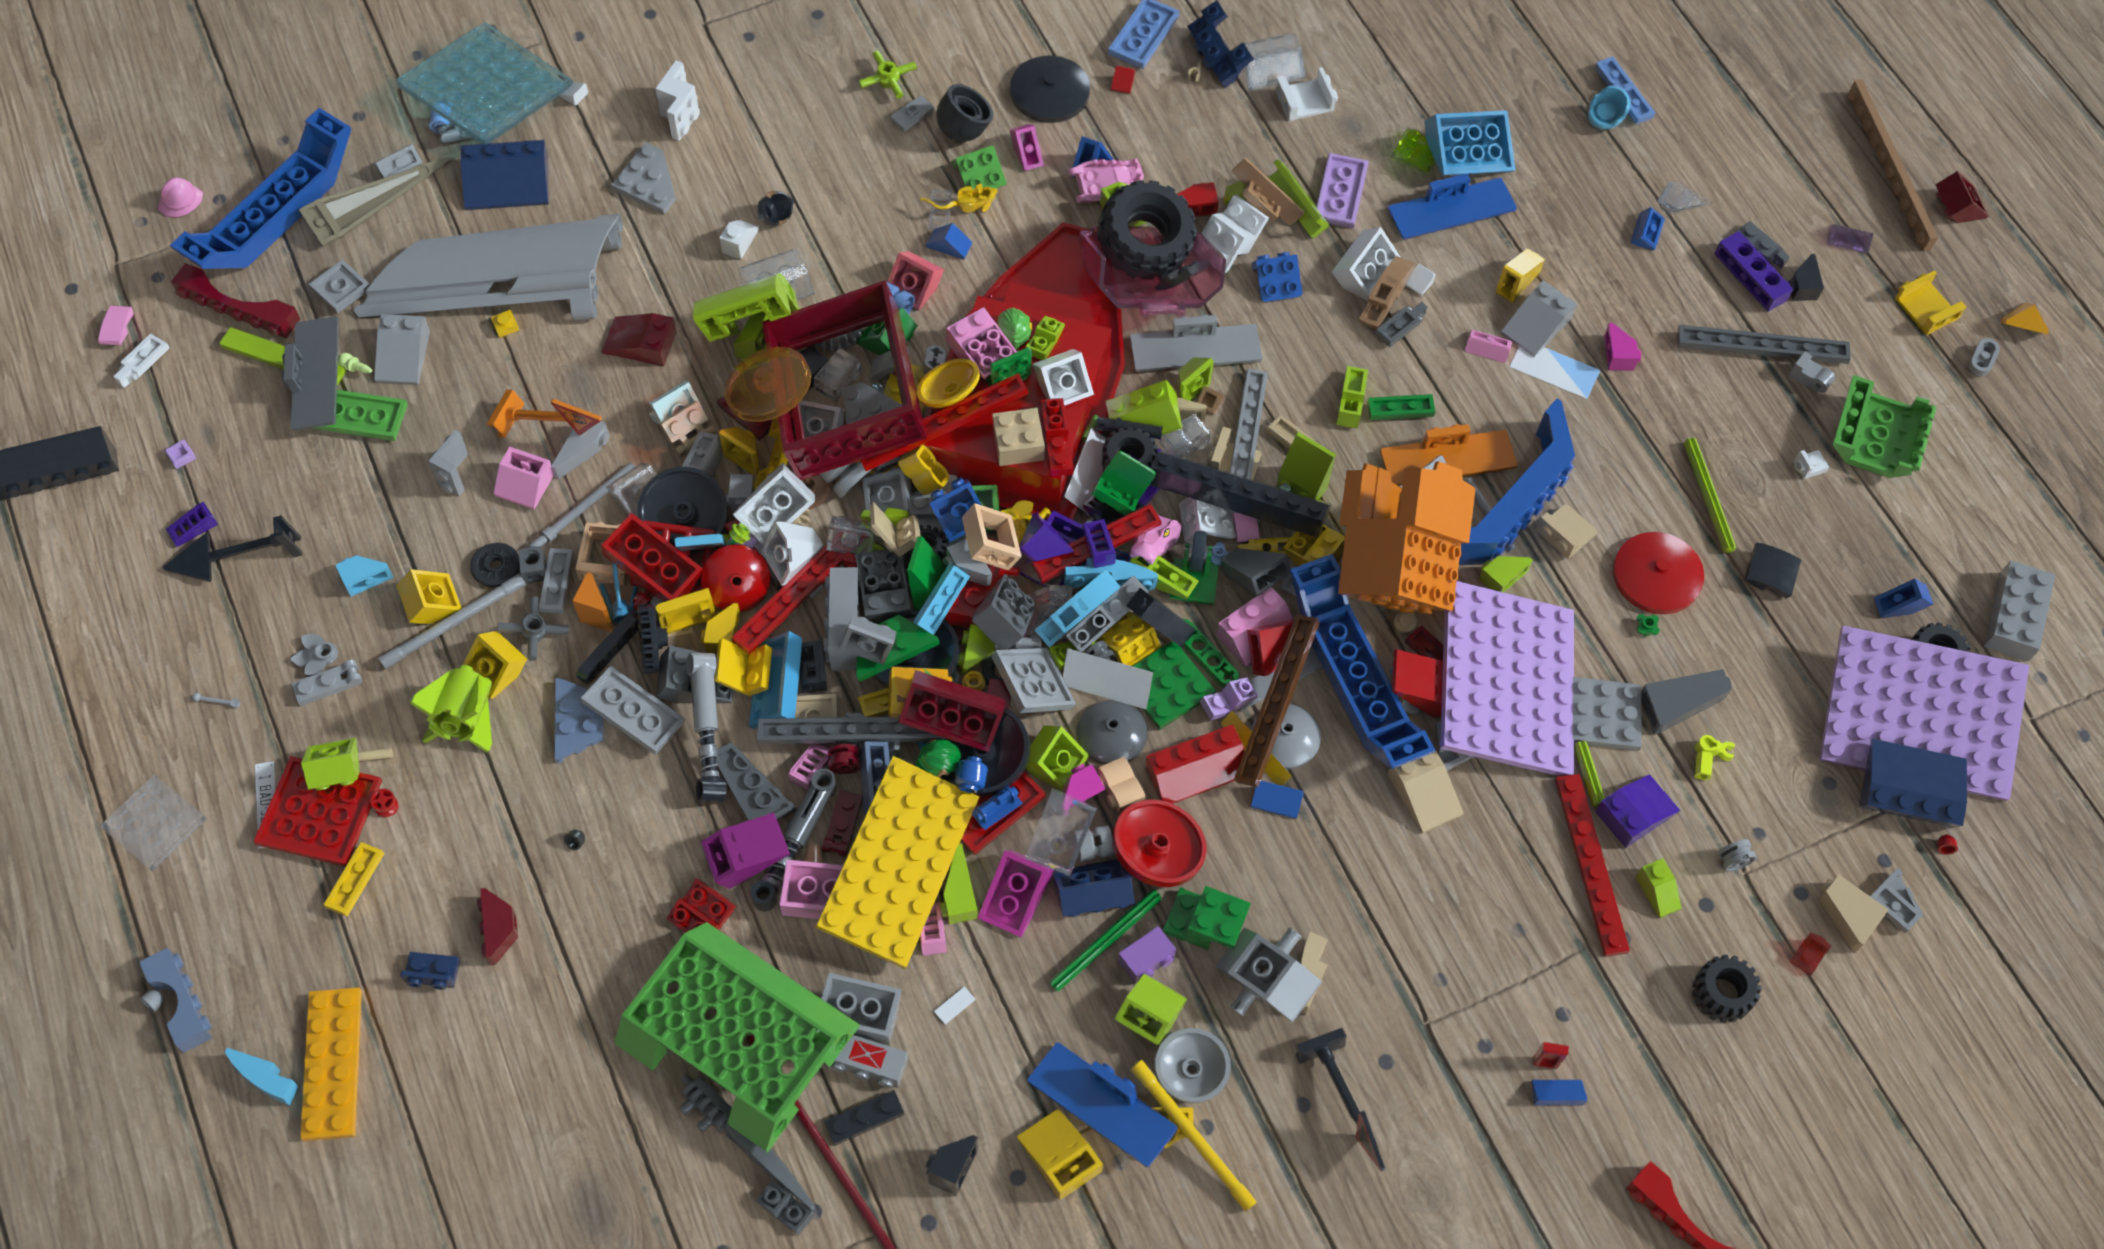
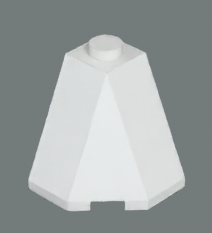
M778 521L772 528L761 549V553L783 586L821 551L823 543L813 528Z

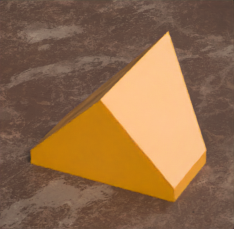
M2024 302L2003 317L2000 322L2047 335L2049 332L2036 305Z

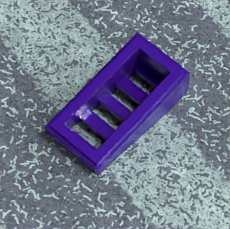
M201 502L170 525L166 531L175 545L179 547L217 526L218 523L205 503ZM187 525L190 528L188 531L184 529V527ZM180 530L182 533L180 537H178V535L176 534V531Z
M1104 519L1083 523L1082 528L1094 568L1115 564L1116 552ZM1102 530V532L1090 534V532Z

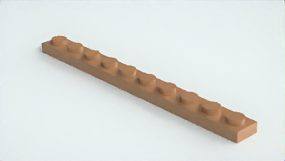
M1854 80L1848 92L1849 100L1852 101L1856 114L1863 124V129L1867 132L1871 146L1877 153L1878 161L1882 164L1885 175L1893 187V192L1897 195L1901 209L1907 216L1909 226L1912 227L1916 235V241L1920 244L1923 251L1931 250L1938 236L1863 80Z

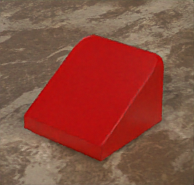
M1116 66L1111 90L1130 94L1135 79V69Z

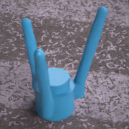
M613 564L616 597L613 605H611L604 584H600V588L610 619L615 623H620L629 612L634 611L633 606L635 603H633V599L637 594V586H633L629 605L627 601L621 600L617 564Z

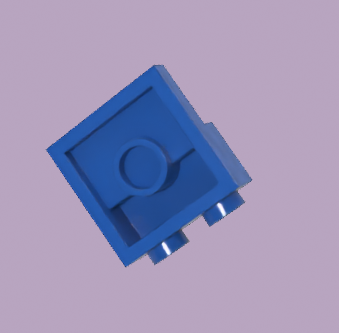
M958 478L952 481L950 488L944 491L942 488H939L930 494L931 498L927 499L950 542L965 535L962 516L974 503L981 505L968 478L965 480Z

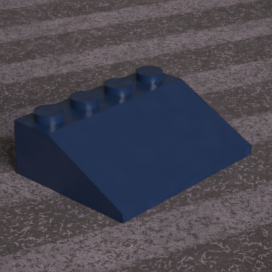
M544 140L461 145V173L465 211L549 205V155Z
M1871 739L1859 804L1860 808L1952 828L1963 826L1967 806L1966 758Z

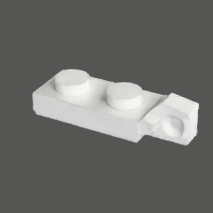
M149 334L120 362V371L113 376L117 384L125 388L132 380L138 379L169 349L168 344L153 334Z

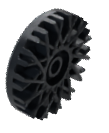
M640 604L637 606L643 673H657L659 671V649L668 646L667 628L656 626L653 604Z

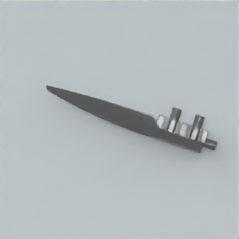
M687 1073L684 1074L680 1081L686 1086L682 1091L683 1098L686 1101L679 1107V1110L686 1115L696 1107L699 1110V1114L705 1116L696 1125L701 1132H704L712 1124L719 1133L726 1129L727 1137L781 1187L791 1193L793 1197L814 1211L815 1206L775 1151L771 1148L767 1153L729 1126L727 1123L732 1106L702 1077L693 1080Z

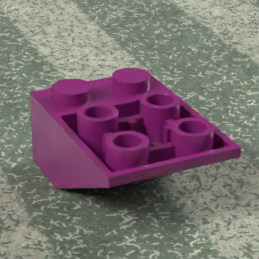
M775 813L721 829L701 841L715 883L728 889L735 887L790 855Z

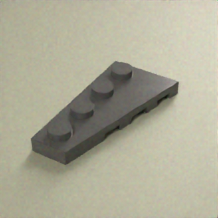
M732 742L717 749V767L747 821L770 813H775L778 821L797 810L796 806L791 801L789 802L783 796V793L777 787H774L767 780V777L761 771L759 772Z

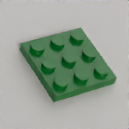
M1173 641L1132 666L1153 672L1147 709L1143 710L1159 730L1200 705V700L1203 696L1215 694L1216 692L1181 647Z

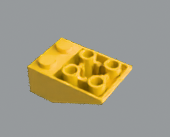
M1059 1108L1016 1137L1059 1201L1102 1172L1103 1164Z

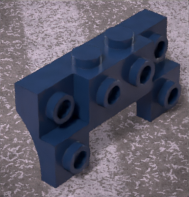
M1215 0L1201 10L1203 15L1189 24L1187 28L1196 42L1194 45L1199 55L1203 54L1205 56L1202 59L1208 70L1211 68L1214 70L1218 79L1226 88L1234 83L1240 72L1255 59L1244 42L1230 51L1216 28L1228 16L1219 1Z

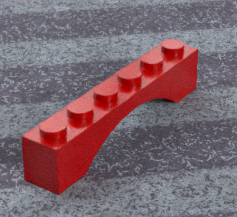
M1651 1160L1626 1187L1633 1200L1644 1204L1656 1220L1663 1221L1671 1228V1233L1676 1238L1687 1242L1691 1249H1736L1712 1239L1689 1219L1676 1197L1671 1178Z

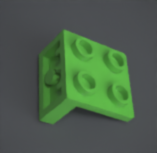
M993 145L957 157L951 161L953 169H959L965 187L971 186L972 189H975L978 184H982L983 187L999 188L1007 184Z

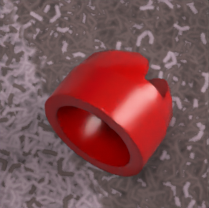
M1945 834L1938 839L1937 847L1939 853L1950 855L1958 851L1957 841L1951 835Z

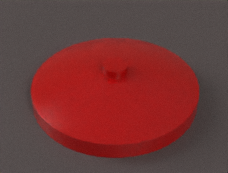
M1645 532L1631 537L1621 546L1613 563L1614 581L1623 597L1635 607L1653 614H1673L1686 609L1697 599L1704 585V568L1698 554L1686 542L1667 533Z
M1161 800L1136 802L1120 814L1113 828V848L1118 860L1131 875L1147 884L1158 887L1183 885L1192 880L1204 864L1207 845L1201 827L1189 813L1172 803Z

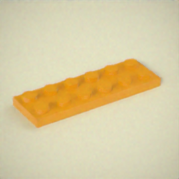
M360 987L309 991L301 1140L303 1142L355 1137L362 990Z

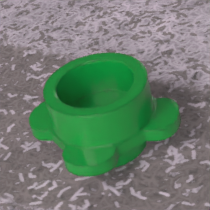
M1639 614L1636 617L1639 634L1644 636L1659 634V617L1657 615L1645 616L1644 614Z

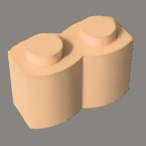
M1125 757L1099 767L1098 776L1108 793L1107 801L1112 809L1115 808L1118 813H1121L1130 805L1145 800L1144 791Z

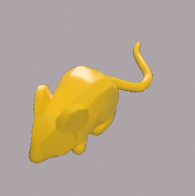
M978 184L975 189H972L971 186L964 187L958 190L957 200L950 202L946 206H939L926 198H920V200L930 203L939 210L959 206L966 213L974 212L978 208L986 212L997 194V189L983 187L982 184Z

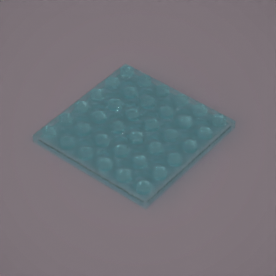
M484 22L396 79V84L400 89L486 146L564 93L573 84V80Z

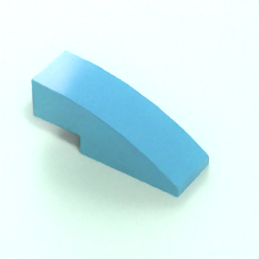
M230 1048L226 1049L225 1054L231 1063L251 1084L269 1097L286 1105H291L299 1086L293 1080L279 1076L280 1069L273 1062Z

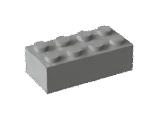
M2012 560L2009 561L2000 572L1984 647L2026 661H2030L2041 647L2055 574Z
M858 567L830 568V576L825 578L827 590L825 611L827 617L824 619L826 631L824 652H826V662H830L831 671L857 670V655L841 650L840 646L852 615L860 617Z

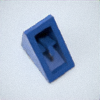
M953 223L934 229L926 243V248L965 260L972 246V241Z

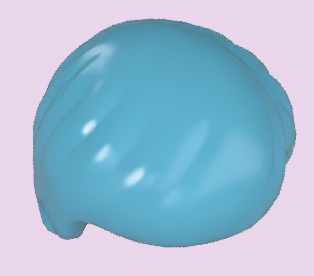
M1608 86L1595 95L1589 105L1588 120L1590 124L1598 129L1606 130L1618 126L1630 109V98L1627 92L1616 86Z

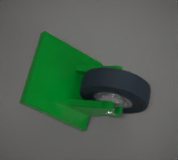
M1195 531L1193 544H1185L1184 558H1174V565L1197 579V585L1187 599L1170 594L1169 599L1214 605L1219 565L1210 563L1213 547L1206 546V532Z

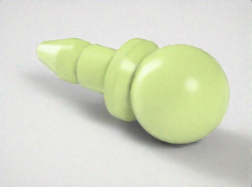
M342 353L338 356V365L345 367L346 370L351 372L357 370L362 373L372 372L368 365L360 363L358 358L353 357L349 353Z

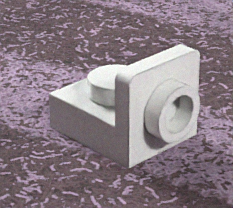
M1805 450L1799 451L1793 461L1797 472H1800L1803 479L1825 473L1829 469L1819 450L1806 454Z

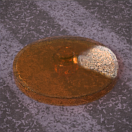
M772 347L760 350L745 358L732 370L724 387L725 401L737 417L746 421L760 422L777 418L790 411L803 399L810 386L811 371L805 358L796 350L786 347Z

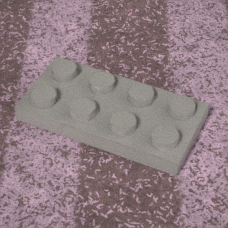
M612 666L581 697V703L654 755L662 749L685 723L683 716Z

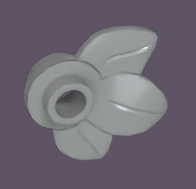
M307 634L301 636L305 649L292 656L291 661L299 667H305V675L311 676L320 673L326 664L332 663L338 656V650L333 643L325 642L320 635Z

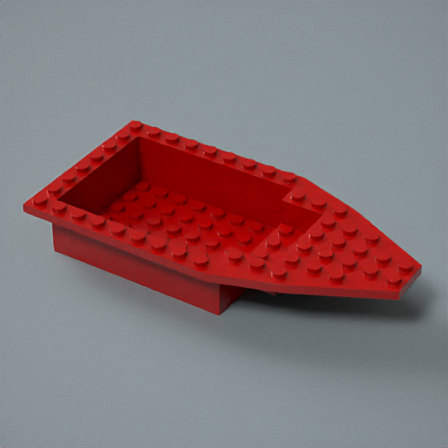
M1063 222L1002 274L983 297L977 296L974 307L965 317L984 307L997 324L998 316L1006 309L1016 308L1023 311V313L1030 317L1032 332L1028 341L1016 351L1026 348V345L1035 335L1036 327L1044 316L1054 318L1065 324L1060 337L1047 358L1071 349L1081 352L1094 395L1064 405L1075 470L1085 445L1081 437L1093 415L1109 417L1106 401L1116 396L1125 367L1121 305L1110 259H1106L1101 251L1102 245L1097 238V230ZM952 349L949 351L946 362L959 359ZM1032 356L1031 375L1023 380L1029 394L923 445L930 449L936 461L943 465L949 475L957 476V479L962 478L963 480L968 478L971 486L997 485L999 510L1012 509L1017 502L1025 500L1033 503L1032 514L1035 512L1039 514L1044 508H1048L1051 513L1055 511L1074 521L1078 507L1064 497L1073 475L1051 476L1050 467L1048 466L1041 400L1047 398L1039 386L1033 366L1034 363L1042 360ZM981 376L976 387L967 397L988 388L987 383ZM929 407L925 418L944 408ZM1037 408L1045 445L1044 460L999 466L993 433V413ZM1096 430L1101 435H1103V430ZM911 479V486L916 488Z

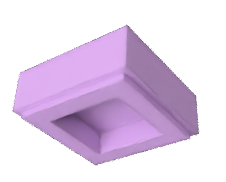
M184 439L164 450L176 469L196 459V456Z

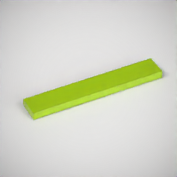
M232 327L229 328L219 343L223 349L284 370L282 356L285 354V346ZM340 365L337 367V386L346 373L345 367Z

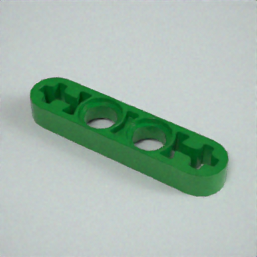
M1182 618L1195 628L1189 640L1182 647L1223 689L1231 681L1230 679L1224 680V674L1226 676L1232 675V681L1238 680L1239 673L1236 668L1191 621ZM1199 641L1203 643L1204 648L1202 650H1195L1191 644ZM1214 657L1219 660V664L1217 666H1210L1206 660Z

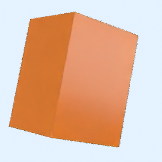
M591 572L586 573L573 599L578 618L582 623L609 632L613 631L607 608Z

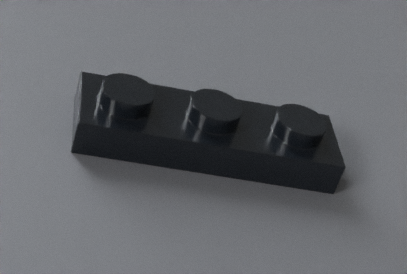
M895 1090L824 1122L834 1146H837L902 1117L905 1113Z

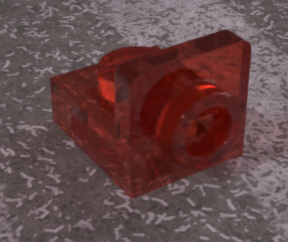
M1810 932L1803 939L1789 962L1811 976L1832 946L1822 936Z

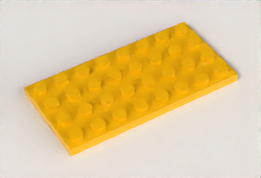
M893 756L815 928L905 969L979 796L961 791L958 786Z

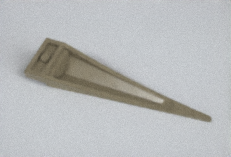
M452 153L350 190L317 199L300 208L299 212L323 248L335 240L343 238L454 159L457 153Z

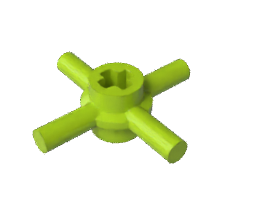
M874 51L872 56L879 66L876 75L859 80L860 87L864 88L879 82L882 87L891 88L895 97L901 99L903 93L897 81L901 74L917 69L915 61L896 67L893 62L884 61L879 51Z

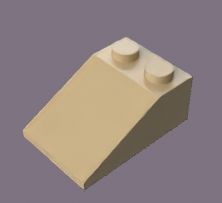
M1436 750L1435 753L1397 768H1389L1387 775L1421 833H1425L1464 814L1446 767Z

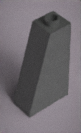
M1724 669L1645 684L1641 690V700L1654 735L1660 734L1725 700L1731 691L1732 684L1730 678L1726 677Z

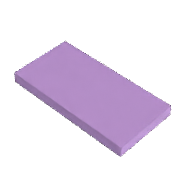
M1329 153L1316 206L1328 224L1354 229L1369 161Z

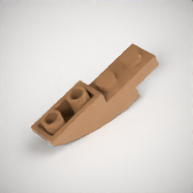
M1399 256L1392 260L1371 291L1368 303L1359 318V323L1373 329H1377L1382 325L1395 299L1398 300L1416 263Z

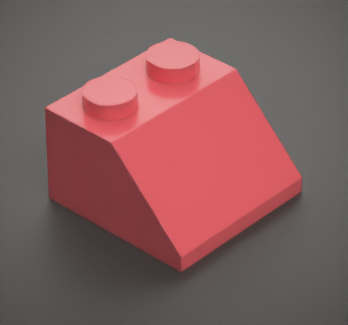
M910 251L900 252L887 282L899 287L900 292L905 290L915 296L913 307L920 310L937 289L944 269Z

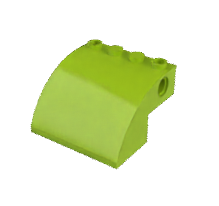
M777 273L695 301L693 319L709 342L739 334L738 319L764 311L769 320L774 321L791 315V312L798 310L799 307L796 293L782 274Z

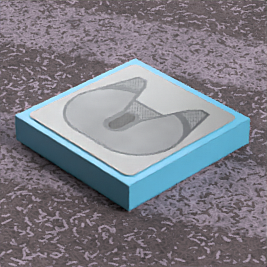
M721 534L677 537L675 539V546L680 551L721 548L726 546V539Z

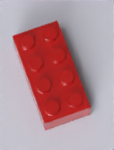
M633 513L601 545L602 555L613 564H617L619 569L664 602L687 595L701 580L703 568Z

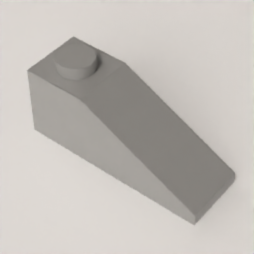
M600 421L582 435H578L574 429L572 430L551 465L555 478L560 479L597 454L602 446L607 444L609 433L606 423Z

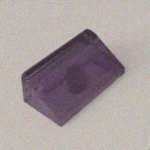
M1831 224L1828 230L1826 245L1868 254L1874 233Z

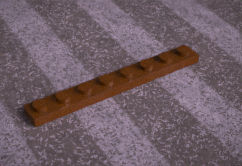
M1296 614L1234 778L1238 784L1259 787L1320 621L1316 617Z

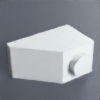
M742 220L729 222L720 236L722 253L741 260L756 236L759 226Z

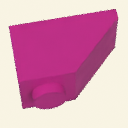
M1026 124L1009 129L1014 151L1023 170L1027 171L1044 166L1035 126Z
M1609 323L1604 333L1608 370L1634 371L1637 362L1641 360V350L1637 347V341L1614 323Z
M1081 764L1071 770L1073 775L1066 779L1058 811L1060 814L1105 790L1092 764L1087 767Z

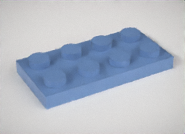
M1142 0L1109 47L1108 54L1144 69L1178 19L1180 11L1155 0Z

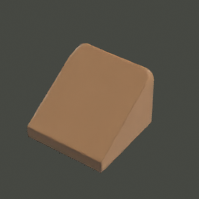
M1204 386L1196 402L1206 405V411L1215 414L1225 395Z

